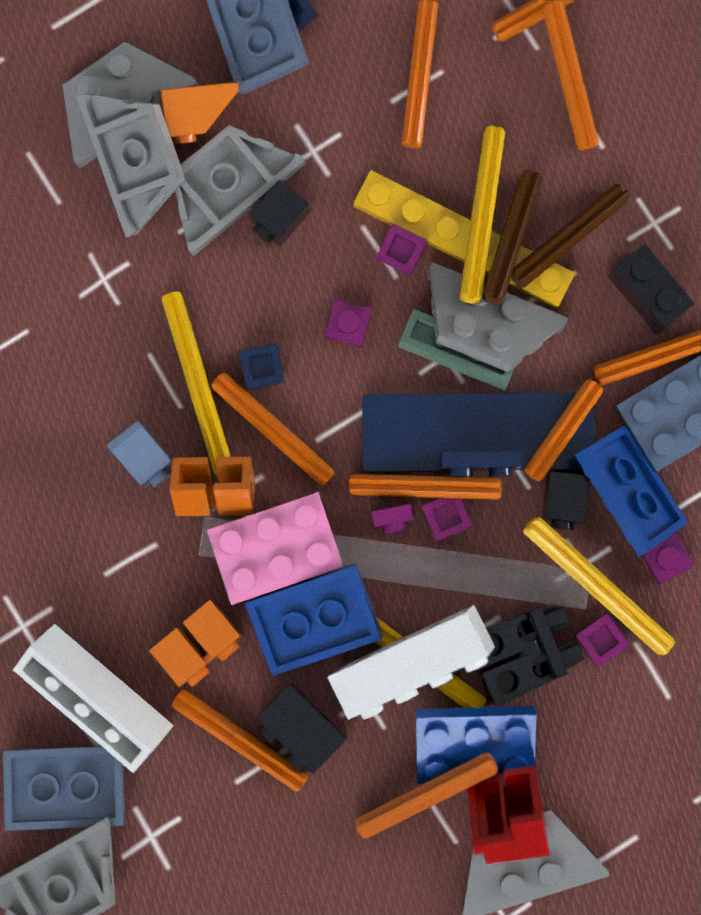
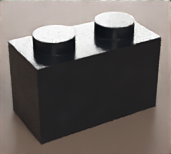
M646 244L642 245L616 266L608 276L656 335L695 304Z
M292 683L256 718L261 723L257 728L260 733L273 745L280 741L290 751L286 758L302 773L308 769L314 774L347 739Z

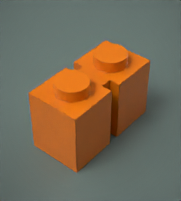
M208 457L173 458L170 493L176 516H211V509H217L219 516L254 514L255 477L251 457H216L215 465L219 483H214V486Z
M214 600L206 602L182 622L208 654L204 656L180 627L175 628L149 650L178 687L183 686L187 682L191 687L195 686L210 673L206 666L218 657L223 662L240 648L236 641L243 635Z

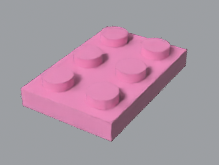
M318 492L206 530L231 605L344 567Z

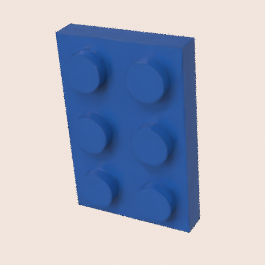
M626 424L575 455L582 466L583 472L593 483L603 499L605 507L611 512L622 529L626 540L632 545L638 556L650 551L688 523Z
M356 563L245 602L272 676L379 641L383 638Z
M535 706L416 709L417 784H423L485 752L490 753L495 759L498 768L496 774L504 773V770L535 766L537 716Z

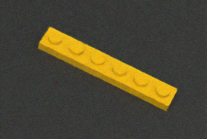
M370 170L353 203V207L390 226L394 224L427 240L428 245L465 263L471 220ZM491 231L485 271L488 275L501 239V235ZM521 246L515 266L533 251ZM554 263L525 288H519L511 278L508 285L557 309L575 272Z

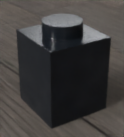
M278 180L249 214L252 224L255 225L252 231L265 243L270 244L273 240L281 247L310 213L308 202L281 180Z
M550 471L546 476L542 519L551 521L553 529L574 531V524L580 525L585 523L590 479L586 475Z

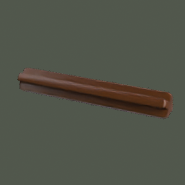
M530 169L524 170L520 177L482 294L483 301L494 306L502 304L542 181L541 174Z
M614 184L516 265L513 269L511 280L519 288H525L626 204L630 197L628 191L621 184Z

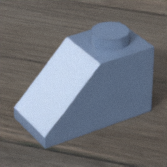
M138 420L106 445L134 479L144 488H147L150 484L156 488L171 476L169 469L172 468V459L149 430Z

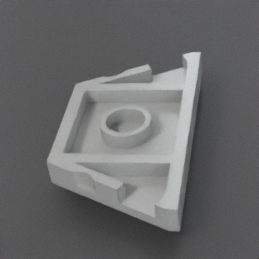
M126 42L63 84L73 160L76 166L81 169L97 158L76 99L77 95L89 93L159 104L157 90L198 86L197 81L194 77Z
M89 93L79 94L76 96L124 235L126 238L137 235L185 179L161 107L157 103Z
M228 125L181 164L185 179L174 192L189 253L195 256L258 204L278 180L286 181L306 164L305 159L299 154L295 153L293 155L274 147L273 143L261 138H253L248 136L245 131Z
M431 262L427 278L431 282L432 289L430 301L432 314L436 319L434 325L436 343L509 372L521 363L523 357L533 354L542 347L544 341L556 332L559 334L563 331L568 321V317L507 292L502 304L498 306L486 303L482 298L478 304L464 303L459 298L463 274Z
M546 809L544 814L550 856L486 864L484 854L475 855L472 846L467 887L461 913L462 915H486L609 877V872L550 809Z
M108 817L103 818L1 876L0 907L6 911L4 915H98L111 908L115 904L110 820Z

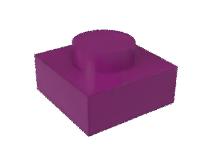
M392 224L376 259L412 276L428 241Z
M334 299L325 339L362 348L372 309Z
M439 498L421 506L436 542L473 527L461 499Z
M410 504L371 512L374 529L382 527L384 534L407 530L405 523L413 521Z
M676 532L650 551L642 554L658 585L694 567Z
M604 613L574 635L597 668L630 646L608 613Z

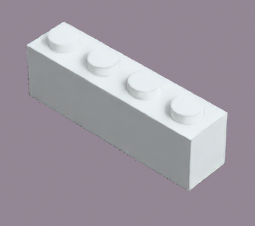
M472 605L337 668L327 678L348 720L360 714L362 719L365 720L383 711L382 704L395 699L397 704H400L418 695L417 688L430 683L431 687L435 688L453 679L451 673L465 667L467 672L480 668L489 662L487 656H489L495 646L475 606Z
M56 624L29 646L13 669L14 672L132 773L156 749L174 726Z

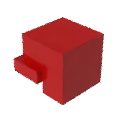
M536 766L504 770V773L495 774L467 789L474 854H484L486 864L550 856L543 800Z

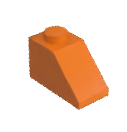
M238 82L157 90L159 105L170 136L173 137V144L196 142L195 134L206 133L239 91Z

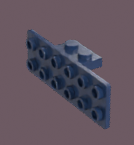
M577 392L364 395L362 397L363 470L365 472L449 471L450 477H473V471H489V477H511L512 470H524ZM594 406L550 470H583L575 455L595 443Z

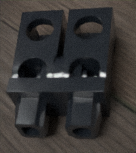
M562 606L544 610L535 608L485 627L495 648L487 656L489 662L481 666L480 669L512 655L515 656V658L478 672L493 706L497 707L567 675V669L584 659L576 640L569 641L560 646H557L552 632L569 626L568 618Z

